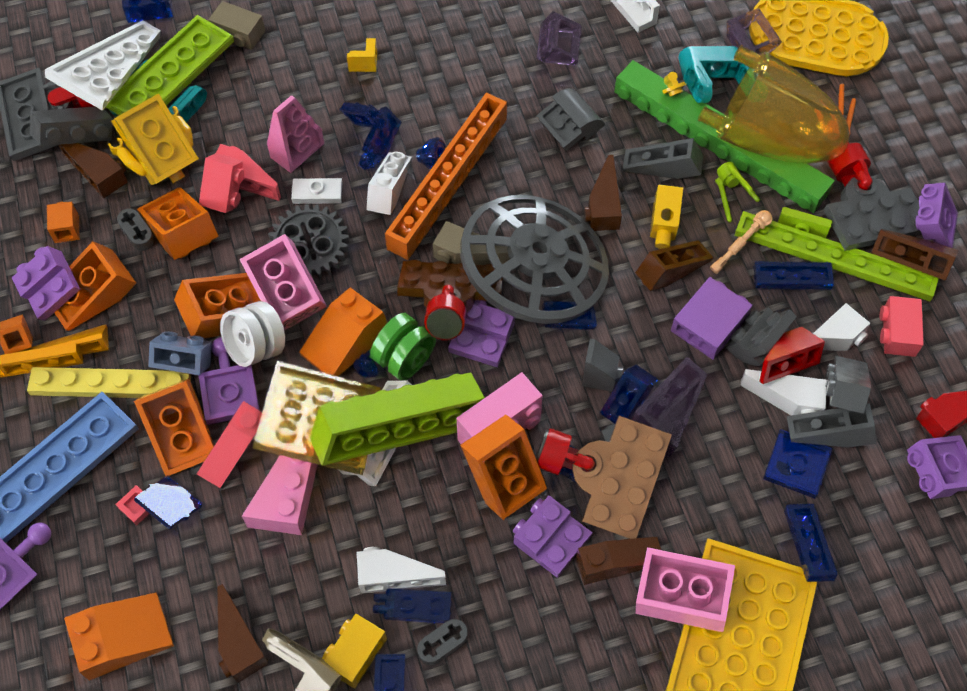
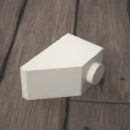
M845 303L813 334L825 341L823 350L848 351L854 344L859 346L867 338L866 330L870 322Z

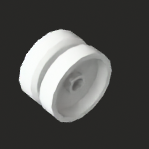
M257 301L248 304L244 308L239 307L223 314L220 322L222 342L231 359L239 366L248 367L262 361V359L267 360L282 353L285 347L283 324L277 312L267 302Z

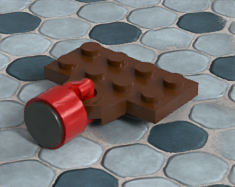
M419 260L403 261L397 296L423 297L426 307L424 325L428 333L437 339L450 340L459 336L465 326L466 313L473 307L474 301H487L469 281L462 263L452 264L443 261L433 263L421 262ZM492 264L476 265L478 272L483 278L495 270ZM503 278L491 286L500 295H502Z

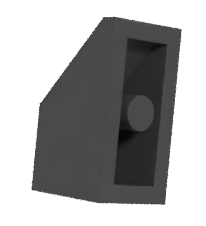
M590 339L582 386L613 392L615 382L620 383L623 368L618 367L620 357L595 339Z

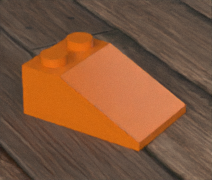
M181 187L137 209L164 250L174 260L187 256L194 249L206 246L213 239L219 237L208 211Z
M92 241L69 266L81 290L54 313L63 327L70 331L119 302L134 287L136 281L112 249Z
M247 273L182 280L174 298L190 336H201L203 338L221 335L220 322L223 314L239 307L244 308L248 304L261 301Z
M350 287L329 305L299 353L334 381L371 349L377 335L388 323L384 312Z
M189 378L139 397L134 401L166 477L206 460L214 447V443Z
M157 593L93 606L64 618L79 672L89 681L174 646Z

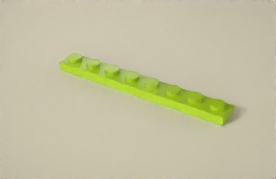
M743 211L734 236L742 237L751 228V225L754 223V214ZM775 221L765 226V229H759L748 239V241L927 301L932 300L939 279L859 249L845 251L841 243Z

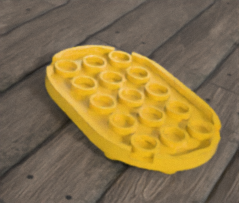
M760 0L754 7L749 22V32L753 43L772 61L845 77L862 74L874 68L883 58L889 40L884 22H880L873 15L874 11L863 4L851 0Z

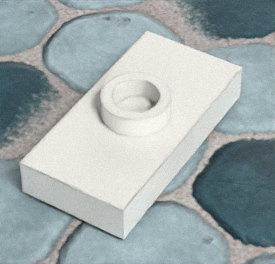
M342 178L293 179L292 203H341Z

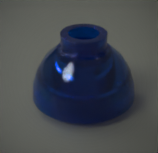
M439 137L426 141L422 148H419L416 152L417 161L423 163L425 167L431 170L447 148L444 141Z

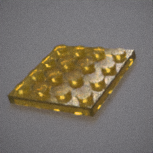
M277 361L254 439L253 449L321 465L310 441L319 406L331 401L348 400L354 396L362 397L381 391V387ZM367 455L323 466L363 475Z

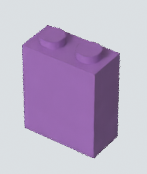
M709 277L674 318L671 332L714 360L731 339V335L745 322L753 305L745 297L729 290L722 282Z

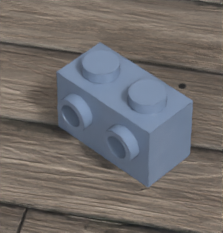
M162 332L150 341L148 367L201 375L210 367L212 341H205L201 336L181 337L175 332Z

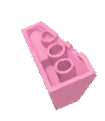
M291 95L273 111L267 146L270 158L292 173L324 144L322 129L305 112V109L297 99Z

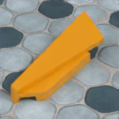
M101 325L32 346L16 353L0 355V378L31 373L32 367L61 368L83 364L84 354L109 350L107 325Z

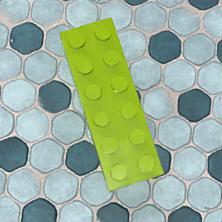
M470 372L461 375L454 374L439 380L431 379L416 385L408 384L394 390H381L375 394L362 397L354 396L344 401L327 402L319 406L310 441L323 466L457 433L456 418L485 397Z

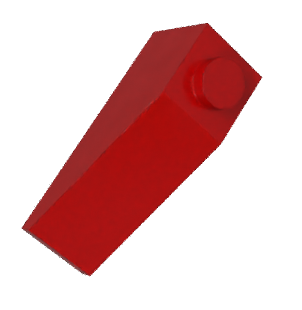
M803 327L784 332L765 357L759 382L765 384L820 364L825 341Z
M967 391L944 393L937 399L930 397L921 404L920 408L922 411L916 419L933 438L949 436L967 423Z

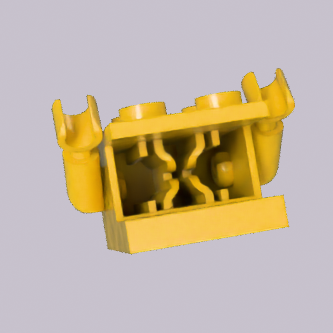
M159 93L114 118L111 123L121 137L117 138L120 145L113 147L108 143L113 155L118 156L126 167L139 176H145L151 185L157 184L167 177L170 178L172 183L177 182L185 177L181 169L199 159L192 148L191 127L179 116L176 106L172 107L174 114L170 113Z

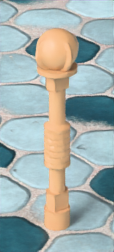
M762 210L758 212L753 218L754 223L751 225V228L742 237H738L728 248V252L710 266V269L715 274H718L723 269L722 267L732 255H736L747 244L746 241L759 229H765V226L771 224L772 215L769 211Z

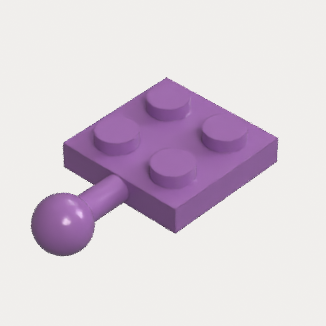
M222 337L215 339L211 350L218 357L220 369L203 372L199 375L204 416L207 425L231 420L243 401L260 411L252 365L248 367L239 365L230 367L229 354L222 342Z
M45 523L33 524L28 530V537L14 550L0 538V610L38 575L21 558L35 545H43L49 541L51 529Z

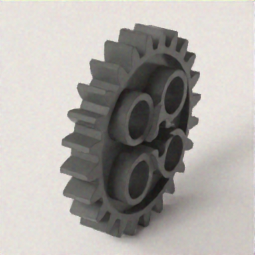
M306 204L304 210H301L297 205L295 213L286 210L287 218L278 217L281 224H272L275 232H269L268 235L270 240L273 241L284 234L288 237L295 233L298 234L290 239L294 242L299 254L305 255L302 259L311 277L313 278V275L317 274L321 280L322 272L325 271L331 275L330 268L332 266L337 269L340 268L337 260H346L344 253L349 252L347 244L350 243L349 235H347L348 229L347 226H344L343 219H338L335 211L330 214L327 206L320 211L318 204L313 209H310L309 205ZM303 224L306 225L317 257L316 260L311 258L301 228ZM316 226H322L318 230H312ZM323 247H329L326 251H319Z

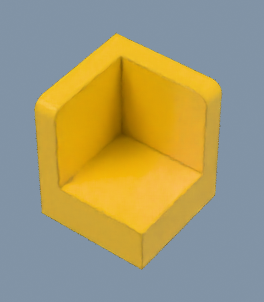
M366 38V51H350V53H347L349 72L377 71L376 38Z

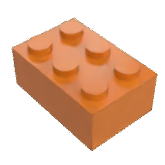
M507 414L460 445L486 505L502 520L547 489L524 428Z

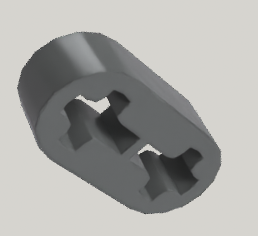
M134 209L122 210L117 216V221L132 246L140 251L151 248L154 244V237L140 214ZM131 219L135 225L131 227L126 220ZM141 233V235L146 239H138L137 234Z
M451 619L425 636L417 647L420 661L428 666L436 665L462 647L468 638L466 625L458 619ZM450 628H453L455 631L461 629L460 639L456 640V638L452 637L446 642L444 641L450 635ZM441 643V645L436 648V656L432 657L430 654L426 656L424 655L426 652V645L429 644L430 647H435L437 644Z

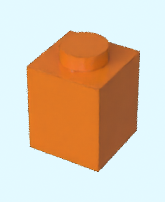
M72 201L47 205V230L54 243L80 240L79 214Z
M23 314L0 322V344L5 354L16 353L32 347L33 337Z

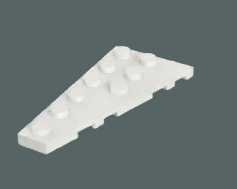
M142 20L46 68L45 78L103 111L160 39L161 30Z

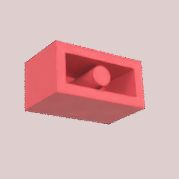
M218 153L206 157L199 204L223 213L235 209L241 199L239 187L244 178V170L242 169L244 161Z
M890 296L886 304L881 306L879 314L880 321H883L880 343L884 344V354L916 357L923 347L922 299Z

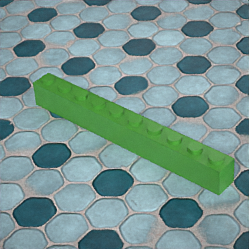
M634 60L616 77L614 93L618 94L620 98L626 99L640 110L651 114L658 121L674 128L678 133L688 138H694L699 146L707 148L721 159L733 162L739 170L748 173L760 183L768 185L780 195L796 202L801 208L814 213L829 195L835 181L834 179L708 104L697 103L694 97L684 90L672 97L668 93L663 94L662 91L668 88L664 83V78Z

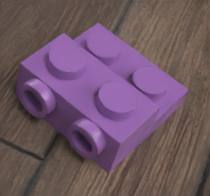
M945 183L925 184L921 191L922 195L919 197L920 209L915 220L916 228L921 231L925 240L933 239V242L953 248L958 212Z
M49 246L37 249L34 253L35 257L30 262L19 265L16 269L17 273L12 277L20 296L29 300L37 319L43 321L81 290L62 251Z
M475 300L473 307L466 313L465 326L462 333L451 340L448 347L449 352L498 368L513 330L515 317L498 308L487 306L485 301Z
M961 435L919 440L907 449L908 463L916 468L920 477L919 486L922 491L927 492L930 499L950 497L956 492L967 490V447Z
M548 495L545 500L539 498L530 510L533 514L527 521L521 519L513 529V533H515L513 544L558 578L577 555L578 548L583 547L592 537V532L571 517V512Z

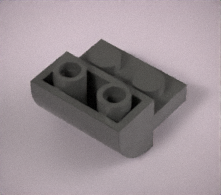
M572 88L561 90L552 97L555 101L536 116L565 151L569 150L583 137L588 140L605 126L603 120L578 92Z
M769 307L760 311L754 310L746 317L745 321L747 323L743 328L740 327L731 335L732 341L726 349L739 360L749 365L760 366L783 333L790 330L788 327L797 316L790 309L781 313H774Z

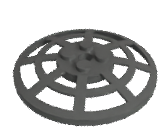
M529 195L500 197L478 208L469 218L463 230L460 242V257L469 281L490 304L515 318L543 324L570 321L592 309L605 290L608 282L609 265L605 248L598 235L579 215L554 201ZM507 203L535 204V208H518L507 211L500 205ZM546 207L565 215L574 221L576 225L572 226L562 217L546 211ZM489 209L499 216L492 223L487 235H471L477 219ZM535 214L536 223L523 224L515 216ZM546 217L557 221L566 229L557 232L546 225ZM505 221L515 229L511 237L495 236L498 228ZM586 232L593 241L602 263L590 258L588 247L581 233ZM574 236L582 254L570 251L565 240ZM470 244L486 245L488 258L495 270L485 278L481 276L476 268ZM495 245L507 247L509 261L504 264L500 262L496 254ZM533 248L541 249L544 254L536 253ZM568 260L582 264L580 272L573 280L564 269ZM517 268L523 274L532 277L531 284L519 280L510 272ZM589 268L602 273V277L597 289L585 300L578 286L585 279ZM558 276L564 284L557 287H542L543 279ZM503 278L515 288L530 293L528 308L506 299L491 286ZM569 292L577 306L560 311L539 310L541 296H558Z

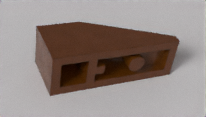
M78 143L59 145L63 155L103 198L128 183L124 174L126 168L120 160H114L108 153Z
M608 155L589 196L588 207H584V220L589 222L590 227L594 231L620 230L622 213L613 155Z
M881 229L871 253L946 281L959 251L933 241Z
M699 240L650 251L635 273L642 283L652 291L669 286L709 263L714 257Z
M646 537L612 540L578 548L576 560L583 584L587 585L642 571L647 547L661 550L658 538Z
M221 584L217 587L218 651L223 658L219 665L227 678L233 676L236 682L239 683L268 665V662L224 585Z

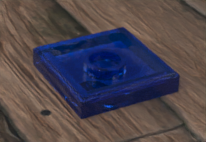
M780 429L763 479L816 499L833 448L825 445L791 442L790 433Z

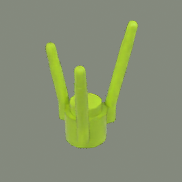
M726 162L717 169L719 178L715 182L719 187L727 222L730 223L732 218L724 186L733 188L740 183L756 202H759L760 198L742 177L733 162Z

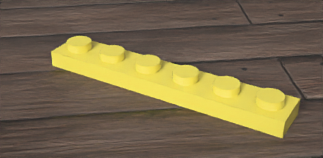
M32 367L27 392L35 396L96 397L99 393L103 392L107 397L139 398L188 378L191 381V374L169 370Z

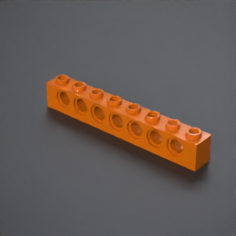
M485 93L385 232L387 250L409 260L506 122V101Z

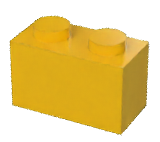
M356 613L351 620L347 619L339 631L341 636L335 645L330 644L322 657L328 665L342 676L341 680L354 689L387 640L384 630Z

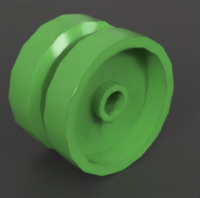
M400 313L393 317L379 332L372 344L370 358L381 367H388V372L398 380H408L428 360L436 344V338L430 335L424 326L418 327V322L410 315Z

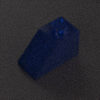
M637 364L626 369L600 411V414L616 424L618 416L630 419L644 403L658 379Z

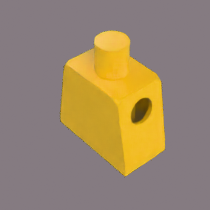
M658 185L653 204L650 237L656 239L655 247L658 249L670 247L671 240L676 238L680 220L683 187Z

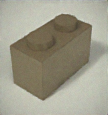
M224 1L219 4L208 19L212 24L233 35V43L235 45L250 50L255 47L265 32L262 15Z

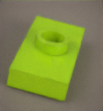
M783 207L778 223L826 238L832 220Z

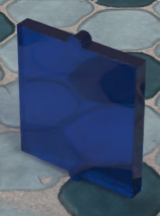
M168 475L154 485L149 484L146 490L134 498L137 504L169 530L181 521H187L189 516L200 509L203 504Z

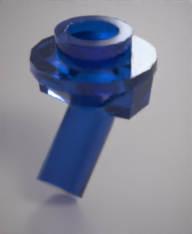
M370 350L365 354H361L359 359H356L354 362V368L360 376L365 378L377 376L379 370L375 361L370 358Z

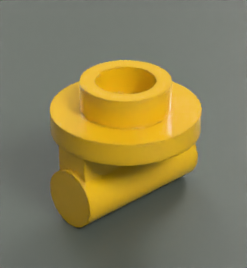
M670 72L664 77V83L668 88L662 92L663 94L668 93L670 97L683 92L682 87L686 86L685 82L678 83L676 72Z

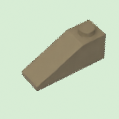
M446 221L432 244L433 257L438 261L446 263H462L460 242L464 228ZM470 244L475 265L491 264L486 251V245ZM495 245L496 254L500 262L504 264L509 261L507 247Z

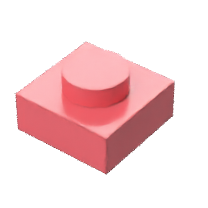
M137 485L115 504L136 526L157 507L156 503Z

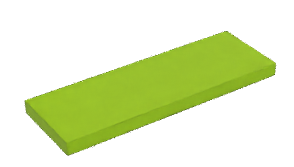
M197 15L127 79L106 108L117 115H121L158 93L164 103L168 105L234 42V36Z

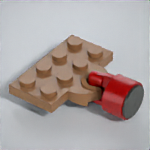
M618 416L609 442L600 440L591 442L578 450L569 447L572 439L571 435L549 428L544 433L536 461L540 469L559 475L562 466L573 471L575 482L583 491L591 495L582 522L629 539H635L642 524L672 434Z

